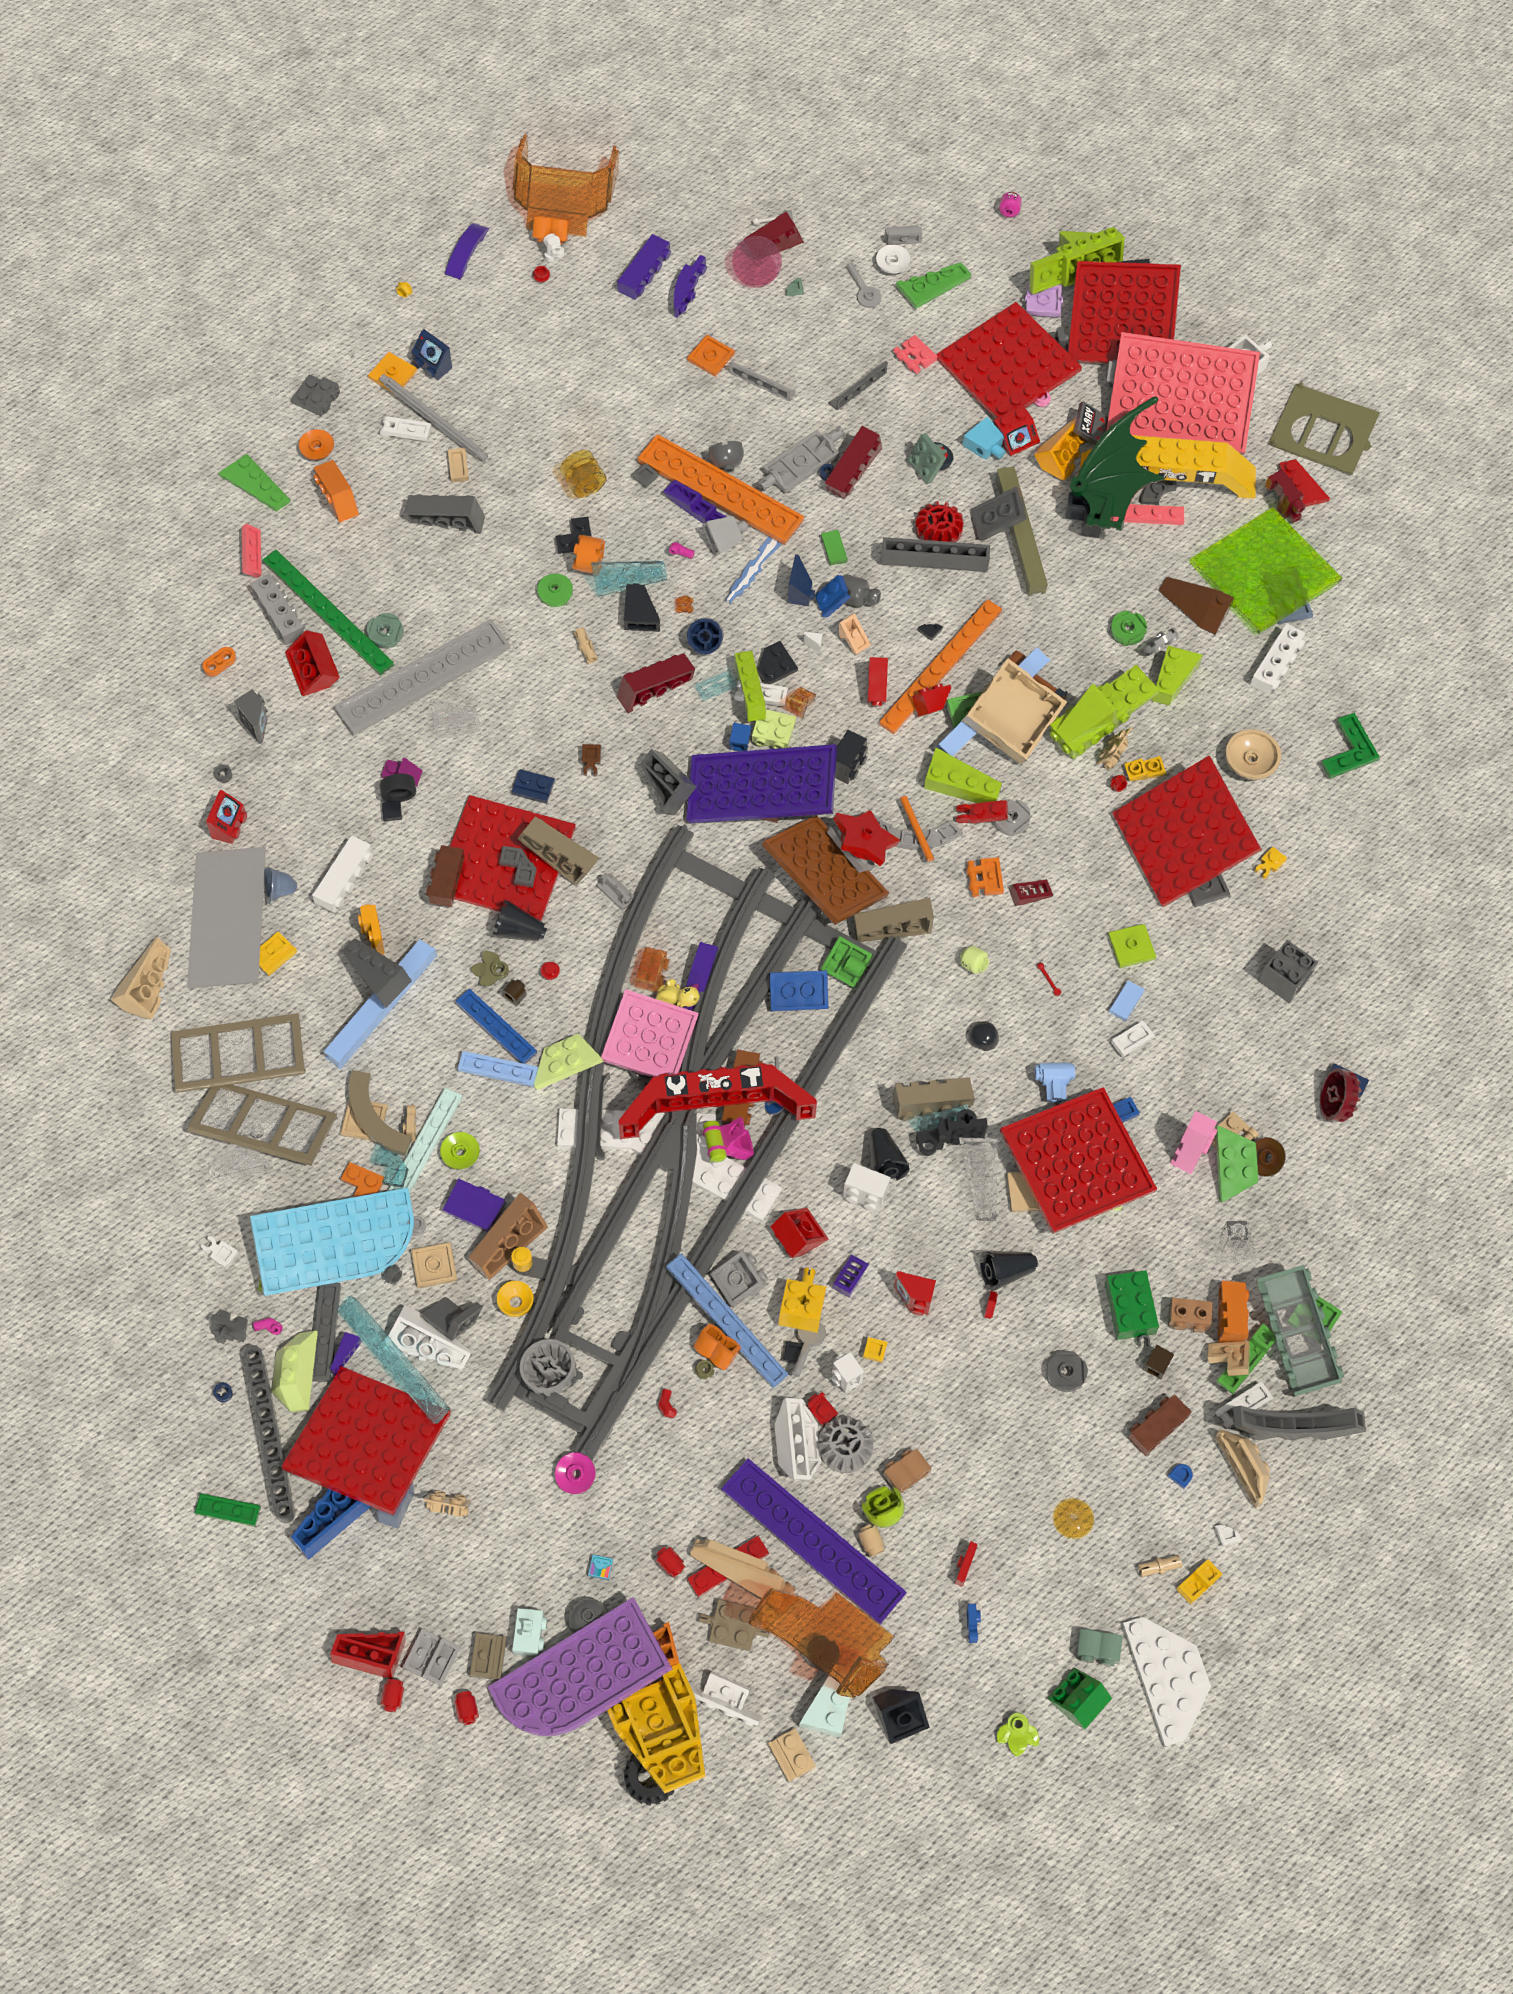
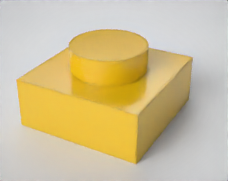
M868 1337L863 1358L883 1363L888 1342Z

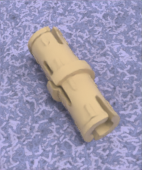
M576 629L574 635L578 640L579 649L583 652L587 663L596 662L598 657L585 629Z
M1179 1555L1164 1559L1159 1557L1155 1561L1138 1564V1569L1141 1571V1577L1156 1573L1161 1575L1165 1571L1182 1568L1181 1560L1179 1561Z

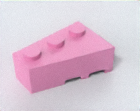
M1195 1111L1170 1164L1192 1174L1202 1153L1207 1154L1217 1133V1129H1215L1217 1121Z

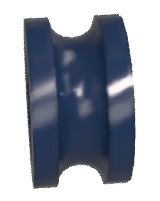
M832 464L821 466L820 477L822 480L826 481L835 468ZM826 470L830 471L829 475L826 474Z
M222 1382L214 1387L213 1394L217 1401L224 1403L232 1398L233 1390L229 1384ZM222 1388L228 1391V1393L224 1394V1397L218 1394V1392L222 1391Z

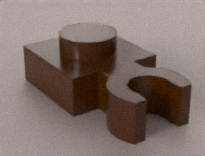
M582 744V764H587L583 769L585 776H587L588 770L592 769L594 770V776L597 777L598 770L595 764H601V744Z

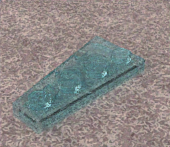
M663 561L591 562L598 597L626 590V584L648 585L667 580Z

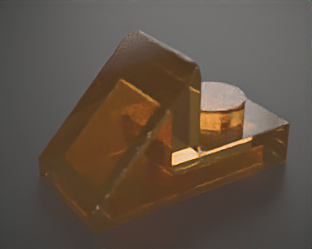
M802 687L798 688L786 699L787 711L803 718L807 707L815 700L816 694Z

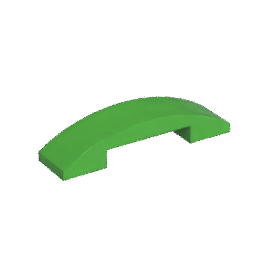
M1264 1324L1249 1341V1374L1276 1341L1273 1331ZM1226 1369L1216 1382L1231 1394H1234L1249 1375L1228 1376Z

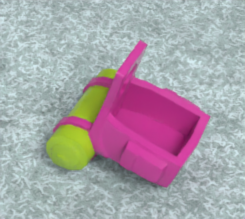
M739 1117L730 1124L720 1126L717 1121H708L703 1124V1137L706 1140L707 1156L710 1157V1162H722L726 1159V1156L746 1160L754 1154L749 1131L744 1127L743 1118Z

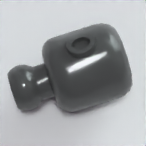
M847 574L843 575L848 589L847 594L851 597L845 602L850 607L852 605L862 607L866 601L871 605L879 603L881 598V591L879 589H869L868 581L863 578Z

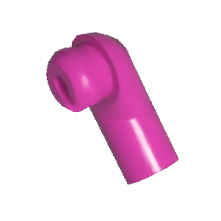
M678 542L670 544L669 552L671 554H679L689 559L693 558L694 550L686 548Z
M273 1318L253 1322L255 1332L266 1329L273 1335H278L283 1330L281 1323Z

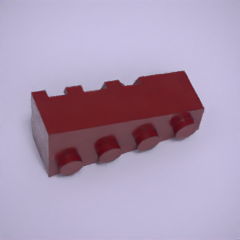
M863 425L860 427L826 480L825 486L828 491L843 499L852 493L854 485L861 479L864 472L882 450L879 434Z
M682 653L680 655H673L664 661H658L651 666H644L635 672H628L622 678L617 699L626 712L630 713L636 705L640 704L642 707L647 704L651 697L656 696L658 698L666 693L668 688L673 690L692 680L695 667L685 653Z

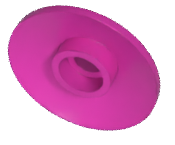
M569 1453L563 1456L555 1469V1479L558 1486L569 1494H581L587 1491L594 1483L596 1476L592 1460L581 1453ZM576 1470L580 1471L578 1478L574 1477V1471Z

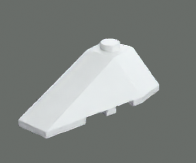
M404 1305L383 1347L402 1357H408L409 1354L419 1356V1360L426 1361L429 1358L437 1360L441 1365L463 1369L472 1351L456 1339L451 1341L423 1319L422 1313Z

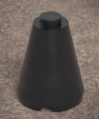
M505 899L503 903L507 905L506 907H501L495 924V928H498L497 932L493 931L492 935L539 941L540 938L544 939L547 928L544 927L545 923Z
M875 1128L869 1135L871 1170L891 1177V1179L896 1178L897 1181L904 1178L910 1170L908 1161L888 1130Z
M985 1251L981 1254V1257H984L983 1262L980 1263L981 1275L985 1285H990V1291L998 1290L1035 1272L1038 1266L1037 1257L1031 1252Z

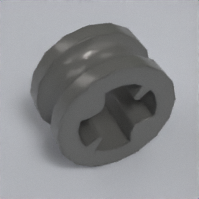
M219 765L215 769L216 779L221 783L229 782L232 779L230 767L228 765ZM224 771L227 775L223 777L220 772Z

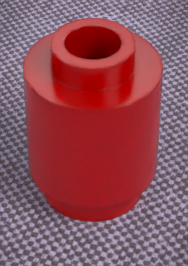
M664 1546L656 1554L658 1558L655 1561L668 1576L671 1575L675 1578L686 1568L683 1564L684 1561L672 1547L667 1549Z
M386 1680V1684L383 1685L380 1706L384 1707V1711L396 1712V1709H401L404 1694L402 1681Z
M471 1691L456 1694L454 1704L458 1722L463 1723V1725L475 1723L476 1719L479 1718L475 1696L472 1695Z

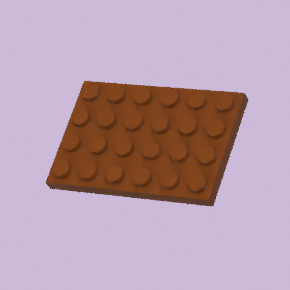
M815 815L764 840L762 846L836 925L887 898L889 892L869 870L860 873L856 870L827 833L829 830L828 826Z

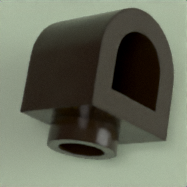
M512 979L501 991L502 996L518 1006L527 996L526 986L517 979L515 981Z

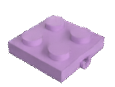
M1028 283L1027 294H1025L1026 312L1029 315L1060 317L1061 304H1063V297H1061L1062 285H1056L1032 294L1029 291Z

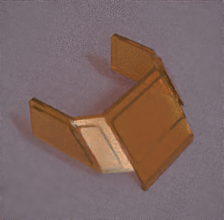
M524 134L520 140L515 157L512 190L514 191V200L528 211L526 230H533L534 216H547L570 220L568 235L587 237L588 218L607 211L613 197L619 173V150H617V146L613 145L608 166L595 172L537 166L528 162V135Z
M771 1588L765 1593L749 1618L748 1624L751 1627L768 1630L783 1639L839 1682L840 1685L836 1693L840 1696L851 1698L860 1696L885 1672L889 1665L880 1652L892 1642L895 1636L837 1592L831 1600L820 1608L800 1595Z

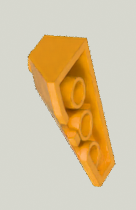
M1076 417L1042 444L1034 453L1041 469L1062 481L1066 480L1074 471L1075 465L1073 462L1075 457L1079 458L1081 454L1078 451L1079 447L1086 441V439L1073 432Z

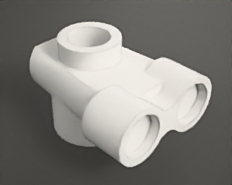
M555 234L547 235L543 240L547 247L545 260L552 262L554 258L564 256V248L561 246L558 236Z

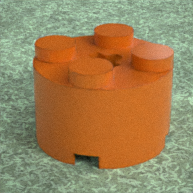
M579 535L578 544L576 543L574 547V554L577 557L573 562V570L599 574L602 566L600 564L601 559L604 557V539Z

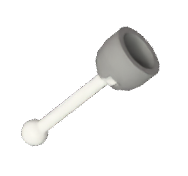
M786 210L793 221L792 210ZM776 217L760 220L755 218L752 223L758 225L759 223L770 222Z

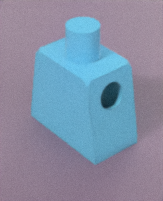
M988 417L963 437L962 445L983 459H987L992 454L1001 459L1006 453L1002 448L1004 436Z

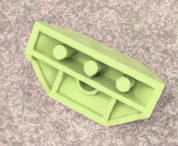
M317 1331L298 1333L276 1352L271 1392L291 1412L309 1410Z

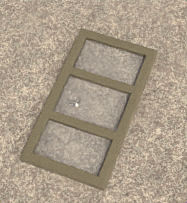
M299 1013L171 1032L175 1080L174 1090L176 1093L305 1074L306 1071L304 1067Z
M227 1085L209 1089L190 1122L188 1131L312 1166L337 1118V1114L236 1085Z

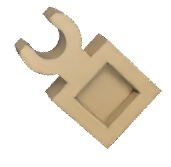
M407 1105V1123H403V1134L412 1136L411 1142L416 1141L415 1105Z

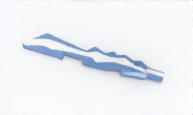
M768 536L758 549L760 554L755 560L749 561L743 570L742 576L734 582L730 589V594L725 599L727 603L731 604L737 596L743 594L744 589L750 587L751 582L755 580V575L762 571L760 565L781 546L780 542Z

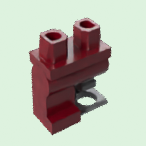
M1283 469L1270 475L1265 484L1267 488L1264 497L1275 491L1274 498L1278 500L1277 511L1281 514L1280 516L1283 520L1288 517L1294 524L1302 518L1301 512L1306 508V505L1302 502L1304 494L1301 491L1298 492L1297 487Z

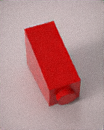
M869 658L867 703H871V706L880 707L882 703H886L888 658Z

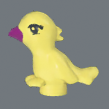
M670 979L667 981V985H662L658 989L656 996L657 1000L669 1004L691 1007L700 999L699 985L697 983L691 987L681 989L679 984L675 986V980Z

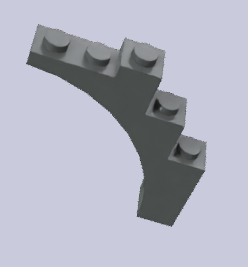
M1241 1405L1233 1407L1234 1414L1232 1418L1235 1427L1246 1431L1248 1437L1258 1441L1275 1437L1296 1440L1311 1436L1320 1440H1327L1366 1432L1364 1412L1356 1408L1314 1413H1279L1250 1409Z

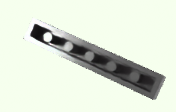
M883 537L881 564L988 572L990 545Z

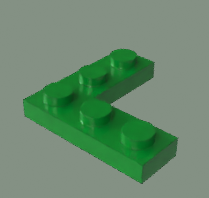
M1355 713L1338 718L1337 724L1352 750L1322 761L1321 765L1329 779L1379 761L1380 758Z

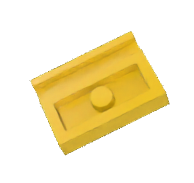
M277 932L260 946L259 968L270 976L297 953V949L281 933Z

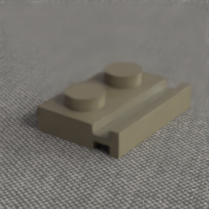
M476 1633L470 1677L501 1679L507 1636Z

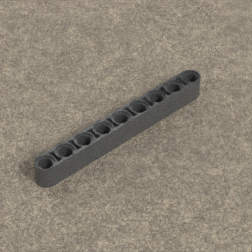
M251 1345L244 1351V1360L274 1512L278 1520L286 1524L294 1520L295 1507L288 1472L282 1469L285 1457L265 1357L258 1346ZM252 1354H259L256 1360H250ZM256 1373H263L260 1379H253ZM260 1392H267L264 1398H257ZM264 1411L271 1412L267 1418L261 1417ZM274 1430L273 1436L265 1437L267 1431ZM271 1450H278V1454L276 1456H268ZM281 1469L282 1473L280 1476H272L274 1470ZM279 1489H286V1493L283 1496H276ZM283 1509H290L287 1516H280V1512Z

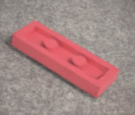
M245 524L242 526V572L258 578L261 576V530Z

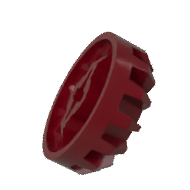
M1335 1068L1326 1076L1320 1092V1111L1326 1120L1344 1122L1354 1116L1353 1112L1358 1109L1356 1104L1361 1101L1358 1096L1362 1092L1359 1087L1360 1081L1354 1072Z

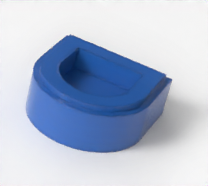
M1178 1464L1170 1472L1168 1478L1182 1489H1185L1192 1480L1193 1472L1188 1465Z

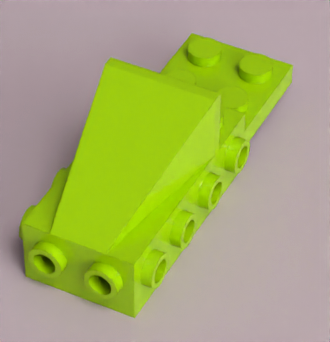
M1115 227L1098 233L1060 231L1056 253L1031 262L1029 291L1035 294L1062 284L1064 287L1075 284L1077 261H1123L1125 237Z
M1134 665L1110 684L1107 682L1103 686L1096 687L1093 683L1075 707H1069L1064 715L1056 717L1053 723L1050 724L1049 734L1055 742L1057 741L1061 745L1064 753L1069 754L1074 759L1085 753L1092 745L1097 744L1107 734L1112 733L1119 725L1127 722L1134 711L1158 695L1160 690L1137 665Z

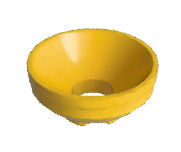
M521 1281L507 1282L497 1293L498 1307L509 1317L523 1316L528 1313L533 1305L532 1290ZM514 1297H519L522 1300V1304L515 1308L510 1305V1300Z

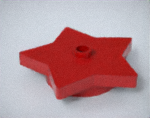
M871 810L857 817L836 813L833 817V820L842 832L841 850L849 851L852 855L863 860H872L879 866H882L885 862L886 850L897 846L900 841L899 838L879 825Z

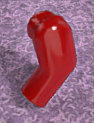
M662 1389L658 1408L663 1416L672 1419L677 1415L676 1408H673L669 1402L672 1391Z

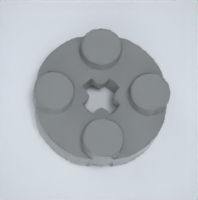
M1170 628L1167 634L1162 633L1143 647L1146 653L1150 655L1156 654L1164 649L1162 645L1171 644L1176 641L1178 633L1175 628Z
M1006 799L1008 802V814H1015V820L994 821V824L1002 833L1014 836L1028 828L1031 819L1030 809L1020 800L1010 801V799Z

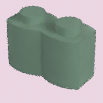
M1081 1629L1076 1657L1081 1658L1082 1662L1093 1663L1094 1660L1102 1661V1665L1112 1667L1120 1662L1123 1636Z

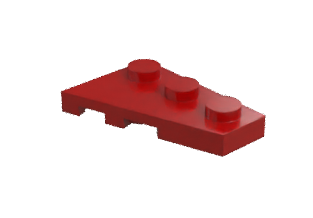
M1296 459L1279 463V469H1283L1297 487L1298 492L1301 491L1304 494L1302 502L1306 507L1329 502L1330 497Z

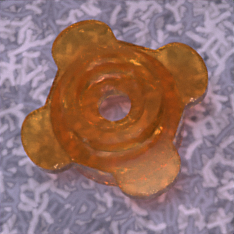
M688 596L678 597L676 599V612L692 613L694 610L692 607L693 598Z

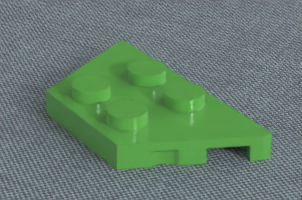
M1215 1126V1129H1217L1215 1141L1220 1202H1225L1258 1183L1256 1143L1226 1128Z

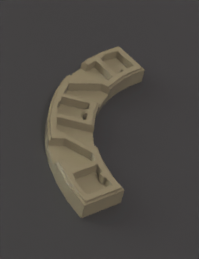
M352 1070L349 1080V1098L358 1124L373 1141L375 1140L385 1149L407 1156L412 1136L394 1130L380 1119L372 1107L369 1097L371 1074Z

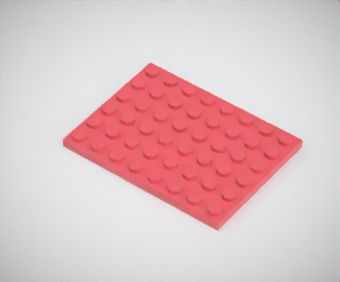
M1121 332L1106 431L1110 425H1113L1129 411L1151 397L1157 396L1158 402L1142 411L1134 419L1130 427L1131 435L1225 442L1244 455L1260 352Z

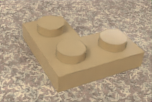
M1249 1341L1208 1344L1209 1363L1228 1362V1376L1249 1375Z

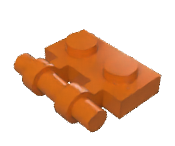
M999 857L980 859V866H975L973 860L967 862L968 868L966 872L970 880L968 886L972 897L979 896V889H984L985 896L1004 894ZM982 874L983 881H977L976 875Z

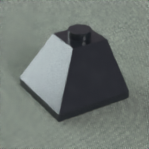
M890 1689L872 1697L890 1744L930 1728L919 1692Z

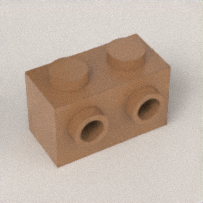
M1172 1297L1169 1304L1168 1326L1173 1327L1175 1330L1189 1328L1199 1333L1209 1330L1212 1323V1302Z

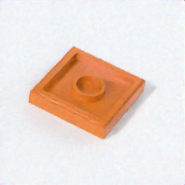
M706 335L687 357V361L716 377L734 356L735 350Z

